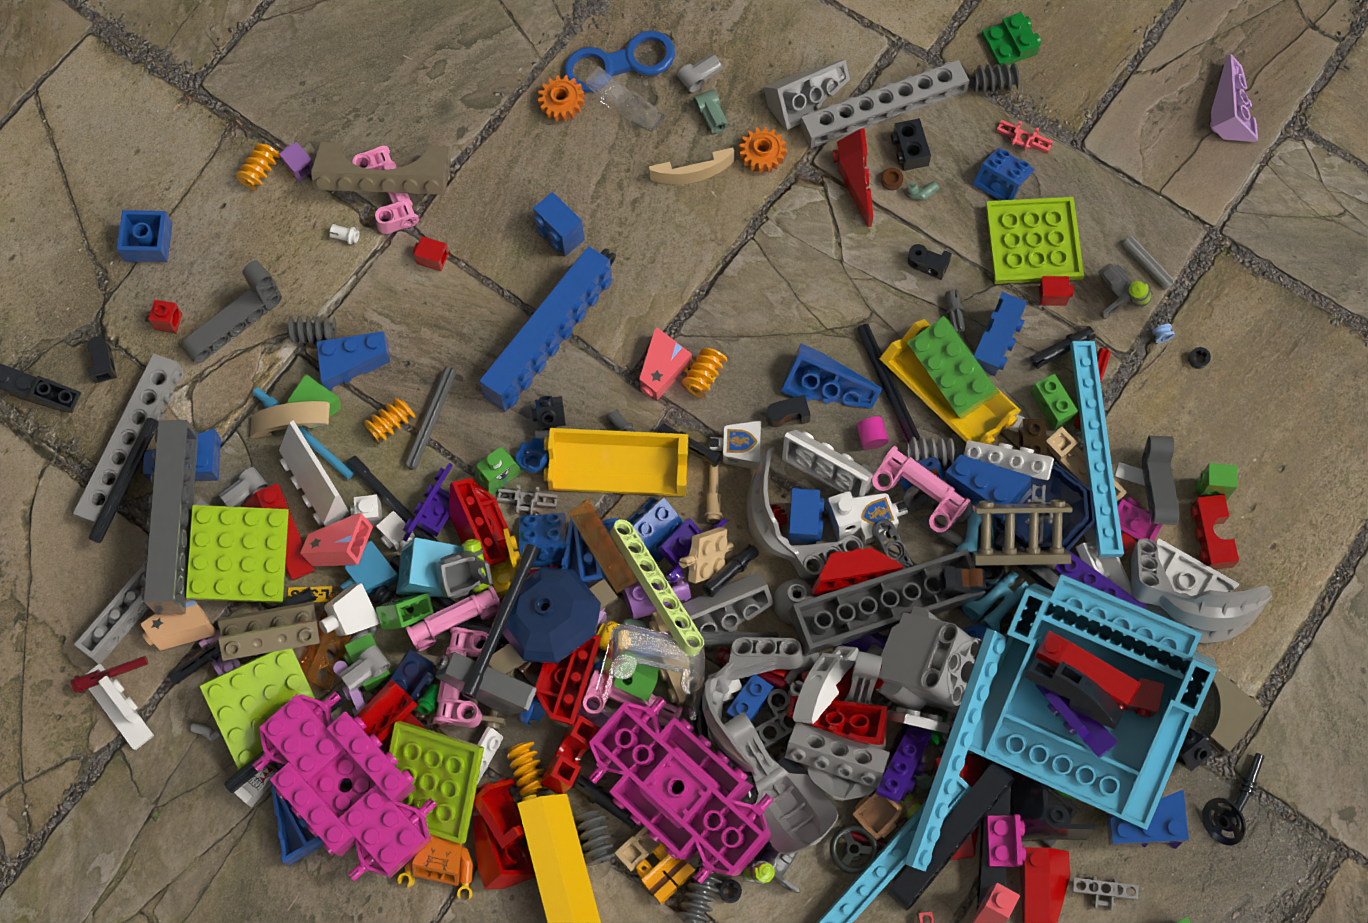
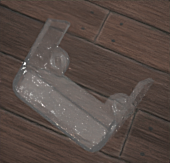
M628 624L617 625L612 630L596 689L601 699L607 701L613 677L627 679L635 672L637 663L682 673L680 686L687 693L683 711L691 720H695L705 685L704 647H702L697 655L690 656L681 650L671 634ZM687 640L690 646L697 647L694 641Z

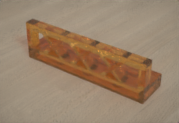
M589 498L568 511L616 593L637 582L634 573Z
M331 592L327 603L341 592ZM325 609L323 610V613L319 621L328 617ZM318 622L317 628L320 643L308 646L300 666L307 682L325 690H330L336 675L333 669L334 664L342 661L346 651L344 645L349 643L352 634L338 639L335 629L325 634ZM334 645L337 653L335 658L329 660L326 652L328 647ZM323 667L326 668L328 674L325 682L316 679L319 669Z

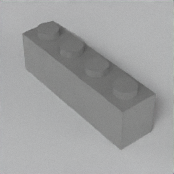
M758 572L722 587L713 597L704 594L682 605L699 632H733L737 629V625L745 620L749 621L774 603L766 581ZM677 620L679 627L685 628V625ZM700 652L697 655L692 656L693 659L700 655Z

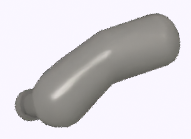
M376 626L358 632L349 643L369 633L373 636Z
M192 723L190 726L191 732L202 734L209 741H214L219 736V732H214L205 725Z

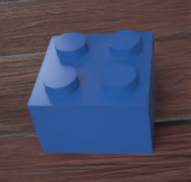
M551 192L533 207V219L536 223L535 229L542 238L546 237L556 252L560 251L566 256L585 241L582 220L554 192Z
M122 210L117 251L124 261L168 262L173 222L167 212Z
M792 488L788 541L791 546L814 545L817 541L821 542L823 521L819 519H822L824 511V498H820V490Z

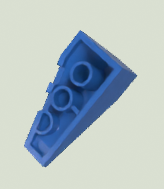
M801 343L792 359L781 388V392L793 397L805 395L806 401L812 399L823 401L822 403L838 402L848 406L873 408L882 391L880 386L824 353Z

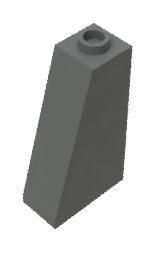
M456 652L446 654L437 663L436 668L438 670L435 677L462 692L476 661ZM487 667L475 699L499 713L509 716L528 711L537 688Z

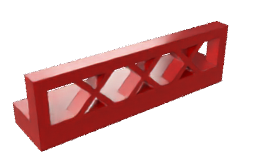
M391 679L356 716L367 726L363 730L369 736L374 734L382 742L394 730L395 722L402 721L417 704L402 687ZM407 701L408 703L399 710L400 706ZM388 720V723L382 728V725Z

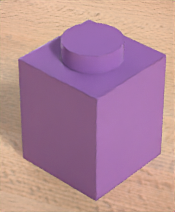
M297 142L285 147L279 153L283 164L298 182L311 173L314 165L312 159Z

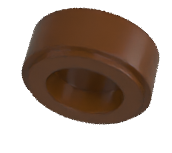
M896 168L886 169L881 177L882 186L890 191L899 189L903 183L902 172Z

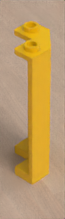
M925 319L915 322L904 337L892 342L879 359L966 443L970 440L992 445L995 442L994 438L1006 427L1010 429L1018 421L1016 416L1021 410L999 390L1000 393L963 419L959 417L907 343L931 326Z
M550 428L549 437H545L544 450H548L549 468L544 469V481L548 482L549 490L686 496L688 434Z
M553 793L549 796L537 797L536 795H529L522 798L523 802L517 804L547 922L601 923L568 795Z

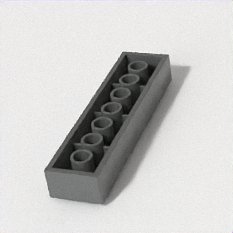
M159 420L158 429H155L154 432L157 447L156 451H153L152 456L155 472L151 474L153 495L149 497L151 518L147 520V529L150 533L149 540L145 543V552L148 558L147 563L143 567L146 583L142 587L141 597L157 615L185 614L198 435L187 420Z
M968 549L793 604L788 613L804 655L808 656L891 629L899 624L903 612L911 614L914 606L925 608L934 615L965 605L971 601H978L985 594V591L979 593L940 594L939 573L945 566L976 569Z

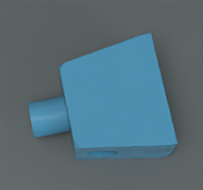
M370 541L364 548L359 564L345 566V570L351 578L341 584L340 587L345 590L352 584L362 583L368 597H370L382 585L389 587L397 583L398 575L373 542Z

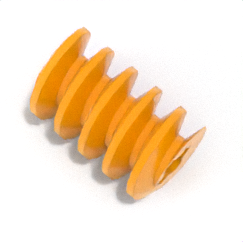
M264 143L255 145V150L250 152V157H247L245 164L241 165V171L236 173L238 181L254 191H257L254 186L255 184L258 186L263 185L259 178L267 179L264 171L271 173L272 169L268 164L273 166L277 164L273 157L281 158L274 148Z
M702 348L700 355L696 357L695 363L692 364L691 370L687 372V377L682 381L685 389L698 398H705L706 395L702 391H710V387L707 384H714L715 381L712 377H718L719 375L715 369L722 370L723 365L720 362L726 363L727 357L717 350Z
M395 397L393 399L394 406L389 403L385 405L387 412L380 409L378 410L380 417L375 414L371 416L373 423L368 420L364 421L367 431L378 444H380L379 437L385 441L387 440L386 432L394 435L392 427L395 426L401 429L400 421L408 424V415L416 418L414 412L404 400L401 401Z
M534 742L520 743L507 750L509 752L507 759L513 761L510 767L516 770L513 776L519 779L516 784L517 787L522 788L519 793L523 797L546 789V787L540 784L542 778H539L544 769H536V766L541 761L540 759L533 760L532 758L538 752L537 750H529V748L535 745Z

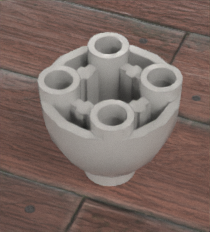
M794 578L786 580L778 586L773 595L774 604L772 605L775 614L781 622L793 625L788 613L792 605L818 597L817 594L814 595L812 593L813 586L810 583ZM792 593H799L801 597L798 599L794 598Z

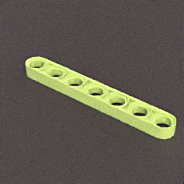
M617 520L610 530L612 539L681 650L690 656L697 655L704 645L703 637L634 527L626 520ZM617 528L624 529L627 535L619 533ZM628 546L635 547L639 553L630 551ZM640 565H646L650 571H644ZM651 583L658 584L662 590H656ZM663 602H669L673 609L665 607ZM675 621H681L685 628L678 627ZM687 640L694 641L697 647L690 646Z

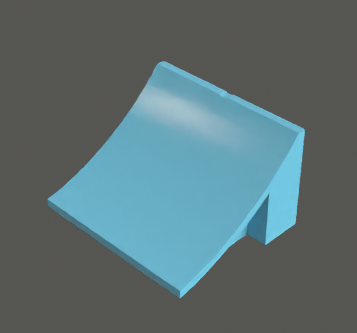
M1061 574L1054 591L1034 583L1026 588L1007 633L1010 636L1000 656L997 672L992 679L988 698L984 702L981 718L976 725L973 741L968 750L1148 830L1193 716L1198 715L1217 671L1215 659L1195 651L1202 636L1201 632L1063 574ZM1049 630L1136 681L1139 678H1144L1164 684L1159 710L1155 716L1143 718L1135 715V711L1126 709L1115 730L1104 726L1117 740V744L1100 758L1095 755L1077 733L1073 736L1063 725L1066 720L1061 715L1056 717L1047 707L1050 702L1037 689L1033 681L1025 678L1028 669L1035 660L1036 652Z

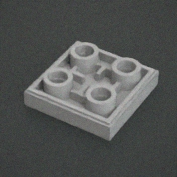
M897 707L896 711H887V720L949 733L950 725L949 723L942 722L943 717Z

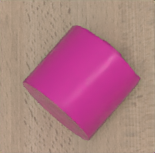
M880 416L867 418L857 423L856 427L863 449H876L889 442L883 418Z

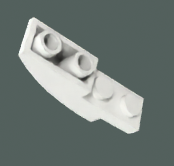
M838 646L832 654L822 653L802 686L793 714L794 721L814 724L818 720L819 716L838 695L839 691L836 684L855 663L859 651L858 648Z

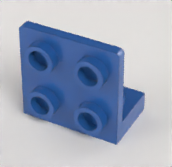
M997 148L982 163L973 185L999 200H1014L1021 185L1030 177L1035 169L1028 162L1012 156L1007 150Z
M657 495L651 497L627 520L634 527L649 553L658 562L664 556L657 548L684 522L667 500Z
M565 513L520 516V557L526 544H532L539 548L533 566H546L551 563L553 565L561 564L566 550Z

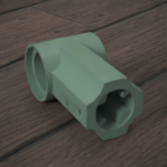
M714 89L693 97L695 107L698 113L703 115L711 133H720L728 127V122L720 108V101Z

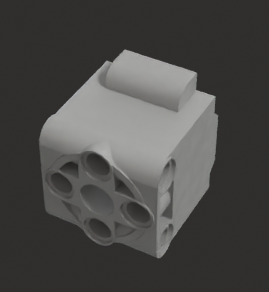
M914 606L911 614L903 612L899 624L892 627L881 654L883 657L882 668L878 677L884 683L880 693L905 709L919 711L927 705L958 713L982 641L969 636L953 623L941 621L927 609Z

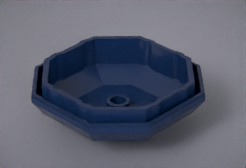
M1053 463L1049 480L1031 477L1030 489L1017 504H1026L1027 499H1030L1032 502L1033 485H1046L1045 502L1050 503L1051 500H1065V503L1072 507V512H1063L1062 547H1064V550L1069 551L1095 523L1093 493L1090 488L1057 463ZM1036 490L1035 496L1041 497L1042 491ZM1015 513L1014 541L1026 550L1029 543V524L1025 523V518H1029V513ZM994 516V529L1004 535L1005 519L1001 521ZM1044 522L1043 544H1038L1040 550H1050L1052 546L1053 522L1051 524Z
M541 567L525 579L502 634L523 661L557 664L596 635L601 602L573 569ZM505 593V594L503 595V597H502L501 604H502V602H503V599H504L506 593ZM549 606V609L542 611L543 607Z

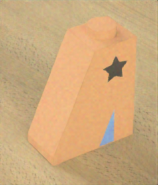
M186 599L185 614H154L141 623L145 631L142 636L150 646L155 644L160 651L218 634L196 600Z

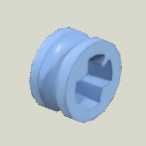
M1171 324L1158 326L1152 331V334L1156 336V343L1166 342L1175 336L1174 331H1171Z

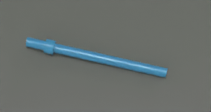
M259 387L255 388L252 393L263 403L265 409L280 404L274 397H269ZM302 426L299 427L307 443L347 480L353 477L354 473L306 429Z

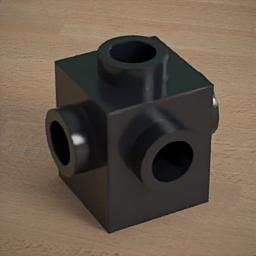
M543 396L535 400L536 408H531L533 422L538 421L539 429L550 430V428L566 426L562 396Z
M1189 727L1176 762L1193 771L1213 754L1209 746L1210 741L1204 733H1198Z

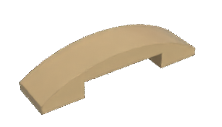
M728 148L712 152V160L675 169H672L670 162L649 166L650 180L663 184H688L705 180L722 172L734 162V149Z
M321 401L295 402L276 405L258 411L251 417L250 437L270 436L272 431L287 429L289 423L293 420L297 426L304 425L308 428L329 425L330 403Z
M1061 427L1047 440V447L1067 472L1089 488L1085 454L1076 446L1078 442ZM1114 480L1116 500L1118 502L1127 492Z
M646 826L615 852L631 872L642 860L649 858L658 845L663 843L661 840L659 843L653 840L647 834L649 829Z

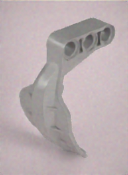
M774 447L769 448L758 465L749 488L746 512L748 529L756 544L762 546L769 553L790 560L801 579L813 581L818 578L828 560L826 555L837 551L847 552L846 546H850L853 550L857 548L863 549V544L856 536H849L838 542L791 546L788 539L781 536L778 522L769 504L767 490L771 452ZM807 564L812 565L815 572H811L807 568Z
M1140 539L1130 558L1132 596L1139 602L1162 607L1179 624L1201 632L1202 636L1199 643L1221 642L1241 634L1255 621L1272 597V591L1268 586H1260L1238 592L1208 590L1194 596H1190L1187 593H1178L1174 591L1159 560L1157 545L1149 539Z
M738 638L732 644L729 663L711 678H708L705 683L702 709L709 732L726 757L730 759V762L742 771L757 772V767L741 750L721 722L724 695L729 691V685L732 680L776 669L799 668L803 663L801 645L796 639Z
M858 651L852 672L850 691L844 702L872 705L871 696L879 676L882 656ZM886 737L883 745L867 743L863 744L884 750L886 745ZM808 766V775L811 781L835 800L844 801L867 796L876 789Z
M744 712L725 723L724 726L738 746L757 767V772H752L759 793L756 804L766 793L774 799L764 812L772 837L769 842L773 848L780 854H792L819 843L838 819V812L823 790L811 781L809 775L788 773L767 753L756 729Z

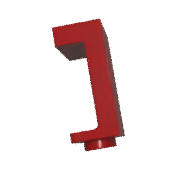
M502 778L493 784L490 782L485 783L478 788L479 793L474 798L475 806L502 849L527 841L519 808L508 791L516 783L514 778L509 780Z

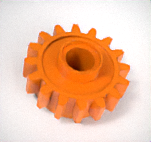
M556 75L555 81L549 78V84L543 83V90L538 91L540 97L538 103L541 106L542 113H546L549 119L551 117L555 118L556 122L558 120L566 122L569 118L574 119L576 113H581L580 106L585 105L583 99L585 94L582 91L581 84H577L575 78L569 81L568 75H565L563 79Z
M756 127L755 133L749 130L748 137H742V144H740L739 148L740 159H744V166H749L751 171L756 170L760 174L766 171L770 173L772 169L777 170L779 163H784V157L787 149H785L786 141H782V134L776 136V130L773 129L771 132H768L767 127H764L763 131Z

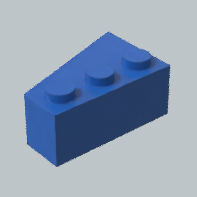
M1005 292L1001 293L998 304L991 315L989 324L974 354V357L985 372L996 376L998 369H1004L1008 359L1005 357V353L1007 350L1012 351L1016 339L1013 338L1015 331L1020 333L1025 320L1021 319L1027 301Z
M384 331L317 341L321 383L329 391L343 382L348 383L352 381V378L362 373L371 372L390 362L389 345Z
M211 429L197 434L198 449L195 481H219L221 437L215 429ZM156 449L144 452L143 474L150 483L151 474L155 472L152 456L153 451H156Z
M959 455L946 471V482L977 504H979V501H993L994 504H1017L1031 487L1032 476L964 455ZM991 513L1001 521L1005 519V513Z
M594 511L571 515L565 543V555L561 563L562 569H573L588 588H591L603 579L608 583L600 519Z
M273 784L271 789L275 816L278 823L282 862L290 866L321 848L324 841L319 836L315 837L306 827L308 823L303 817L299 819L290 809L292 807L287 799L284 801L275 792L276 786Z
M1184 789L1160 798L1148 830L1117 816L1108 819L1109 846L1188 841Z

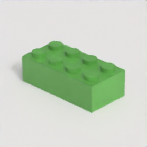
M945 316L907 342L954 411L962 419L1000 393Z

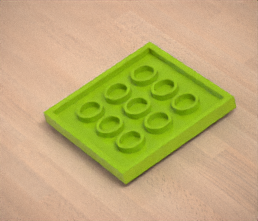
M1074 197L986 201L985 207L994 284L1040 282L1042 276H1069V280H1083L1084 271Z
M193 505L186 599L283 603L289 510Z
M292 648L266 653L199 685L238 770L263 751L260 726L296 694L298 696L302 694L315 699Z
M395 722L389 752L398 760L396 767L401 772L406 769L415 779L412 784L416 788L401 803L414 808H420L431 797L437 806L427 814L426 821L430 834L459 844L465 843L484 747L405 722Z

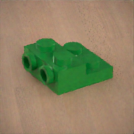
M1022 12L1003 18L1001 24L982 30L981 35L1000 68H1002L1003 64L1010 65L1038 54L1041 45L1040 36L1038 33L1034 34L1032 32L1031 19L1029 16L1024 17Z

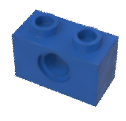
M752 675L726 711V718L731 720L744 712L752 723L767 702L768 695L773 691L774 687L758 675Z

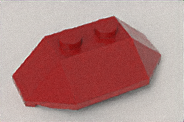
M472 478L451 482L449 515L461 543L463 544L469 539L480 540L484 551V560L488 562L489 566L506 562L509 551L503 529H507L508 526L495 497L483 487L475 484L476 482Z
M857 548L847 552L837 551L830 554L811 591L814 595L821 596L900 571L903 566L901 563L873 548Z
M595 635L557 664L543 663L535 686L537 688L535 696L549 719L571 726L574 725L594 667L601 636Z

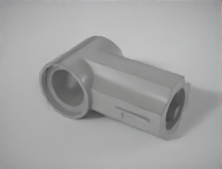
M710 54L694 65L687 64L682 67L677 73V77L689 92L693 93L699 90L707 79L720 72L722 66L719 59L715 55Z
M251 467L242 472L238 481L219 494V496L228 507H239L255 492L268 487V484L254 467Z
M375 645L365 650L360 655L359 660L341 672L339 676L351 692H353L370 678L383 674L389 669L391 664Z

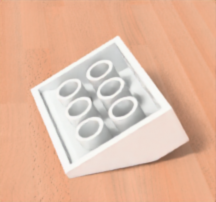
M293 420L288 425L279 449L283 456L280 459L281 464L286 472L288 470L292 471L294 476L290 479L297 490L303 489L305 494L301 497L308 508L314 507L316 513L313 516L319 526L324 524L326 527L350 517L351 514Z
M794 430L785 434L782 454L783 461L841 493L850 491L853 498L863 497L868 494L873 485L872 480L875 474L871 467L864 464L861 466L854 462L851 456L844 453L841 455L834 451L831 445L824 442L821 444L814 440V437L807 432L801 433L798 430Z

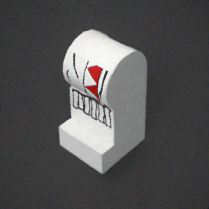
M270 763L234 793L252 808L273 784L269 779L279 770Z

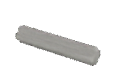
M1133 236L1128 237L1123 242V246L1164 289H1168L1174 284V279Z

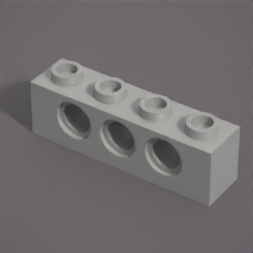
M796 722L788 743L785 758L877 789L890 752Z

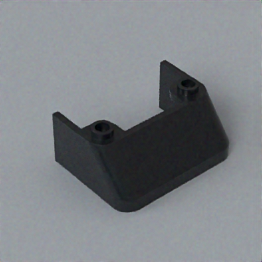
M1012 770L1011 776L1014 777V782L1011 785L1010 793L1012 816L1020 814V821H1024L1025 833L1024 836H1021L1022 839L1087 840L1094 832V824H1070L1069 813L1065 807L1059 804H1049L1048 787L1046 784Z

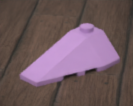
M1232 54L1226 57L1211 110L1210 127L1214 133H1218L1224 140L1255 142L1258 141L1257 123L1255 117L1250 116L1249 108L1252 107V103L1244 91L1248 88L1242 65Z

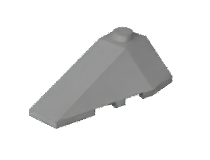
M846 59L780 79L763 87L768 107L784 129L788 130L801 124L802 116L815 109H819L830 95L833 96L850 80Z

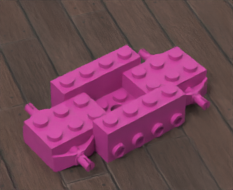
M335 691L324 701L296 694L259 727L261 729L260 736L264 753L252 765L258 772L269 762L284 765L282 769L269 779L276 786L275 792L284 801L287 799L292 805L290 809L299 819L304 818L308 823L306 827L315 837L319 836L324 841L322 845L331 855L337 854L342 857L356 844L360 862L348 873L353 881H356L365 871H372L391 878L432 840L426 818L427 814L437 804L431 797L420 808H414L401 803L416 789L412 784L415 779L406 769L401 772L396 767L398 760L389 751L385 754L379 748L382 745L381 741L374 734L369 736L363 730L367 726L358 716L353 719L345 711L333 722L330 712L332 710L331 707L341 699ZM345 779H350L353 785L352 789L346 793L341 792V782Z
M660 696L650 707L648 705L643 707L624 702L589 742L598 767L588 778L596 784L607 772L623 775L609 791L614 796L612 801L622 810L626 807L632 813L630 818L639 826L644 824L649 829L647 834L657 843L661 840L667 846L665 851L675 860L679 857L689 861L699 851L703 860V867L694 878L701 884L714 871L731 876L740 875L772 838L764 812L774 799L766 793L758 804L754 803L751 805L740 802L753 787L746 780L748 776L740 768L736 767L734 769L728 764L730 759L721 751L716 753L710 747L712 743L702 734L700 736L692 731L694 727L686 719L683 718L680 721L674 717L662 730L657 713L667 702ZM676 781H682L684 783L683 792L678 795L674 794L672 791L673 784Z

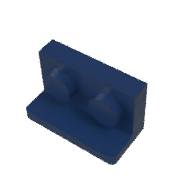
M409 649L384 684V687L392 679L417 702L421 696V689L424 684L428 686L435 673L432 672L434 662Z

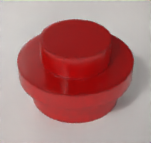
M1121 533L1123 556H1126L1133 552L1135 540L1131 535Z

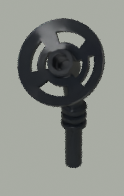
M1255 754L1248 775L1243 778L1242 787L1239 789L1241 793L1235 804L1225 798L1218 797L1209 800L1203 808L1202 818L1206 830L1212 838L1223 845H1236L1245 837L1246 822L1242 810L1250 796L1254 795L1253 791H1255V786L1258 784L1256 780L1265 758L1264 755ZM1218 803L1226 804L1230 806L1231 809L1226 807L1221 808V806ZM1212 810L1214 811L1213 818H1214V822H1215V824H1216L1215 826H1214V824H1213V822H1212V818H1211V811H1212ZM1222 830L1227 832L1233 831L1234 837H1226L1221 832Z

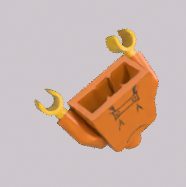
M430 834L432 840L404 865L405 872L398 876V884L403 883L405 876L409 878L407 888L414 885L415 877L458 886L460 881L462 887L458 889V898L461 899V890L467 889L470 899L473 895V891L469 887V883L472 882L473 863L468 849L463 847V843L459 844Z

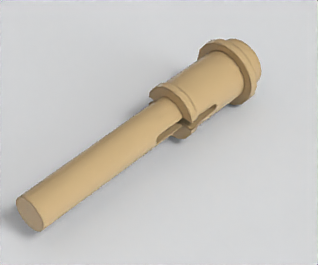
M709 464V493L706 495L707 512L704 514V517L708 523L713 524L719 521L723 514L720 512L721 494H718V465L713 467Z

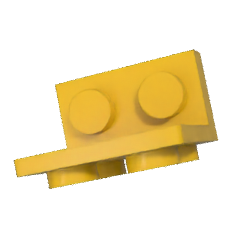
M508 528L503 529L510 556H508L506 562L489 566L498 598H502L507 593L521 558L519 551L514 552V550L518 549L515 535L510 536Z

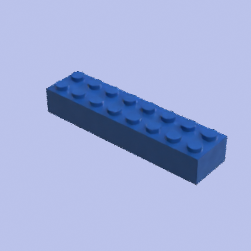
M590 246L585 249L479 382L485 399L504 412L516 405L522 391H526L531 386L532 379L537 373L540 374L544 370L549 357L556 355L561 342L571 336L573 327L583 321L589 307H593L598 302L601 292L607 290L612 284L610 259Z

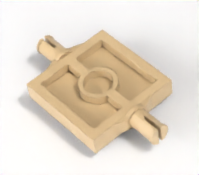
M718 527L692 536L689 555L679 560L681 561L679 565L682 568L689 566L688 581L698 583L712 578L725 567V553L733 551L732 547H734L731 542H727V529Z

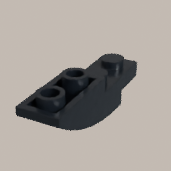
M0 363L1 390L9 392L11 396L37 405L73 413L82 394L80 391L41 376L29 375Z
M1035 658L1027 671L1025 678L1056 692L1060 696L1070 699L1069 708L1115 730L1123 712L1109 694L1088 676L1061 661L1057 668L1038 658Z

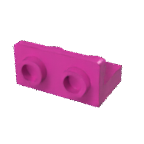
M1130 496L1128 499L1122 497L1118 505L1120 529L1139 540L1149 539L1154 541L1163 524H1152L1149 510L1140 507L1141 502Z
M1020 814L1013 816H986L988 867H1019L1023 864L1022 861H1025L1026 849L1025 846H1022L1021 836H1024L1025 825L1024 821H1020Z

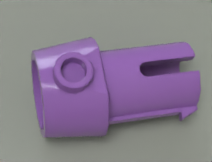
M683 572L674 582L669 580L668 583L679 601L687 602L691 595L688 582L684 583L683 581L685 578ZM638 580L622 587L624 600L632 619L652 616V613L657 611ZM651 583L656 590H662L658 584ZM663 602L665 607L671 605L669 602Z

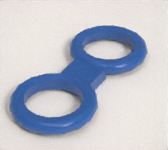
M654 30L643 31L635 35L628 42L624 50L607 54L602 49L586 47L573 52L564 66V75H568L569 81L575 78L577 84H581L582 91L596 92L604 88L611 81L612 76L634 70L638 74L651 76L666 71L674 60L675 47L671 39L665 34ZM649 40L660 42L664 45L667 52L665 58L654 66L641 65L634 57V51L640 43ZM585 57H595L604 63L605 71L599 80L585 83L575 78L573 74L575 64Z

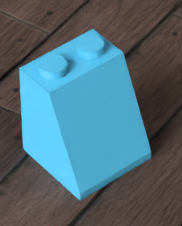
M420 538L412 539L401 549L396 594L418 595L428 593L429 596L444 597L437 579L436 562L440 561L444 556L462 553V546Z

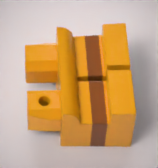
M663 843L658 845L652 852L660 861L654 868L646 859L636 866L643 885L660 905L677 891V887L680 888L691 878L692 874H695V869L685 860L679 857L675 860L665 851L667 846Z

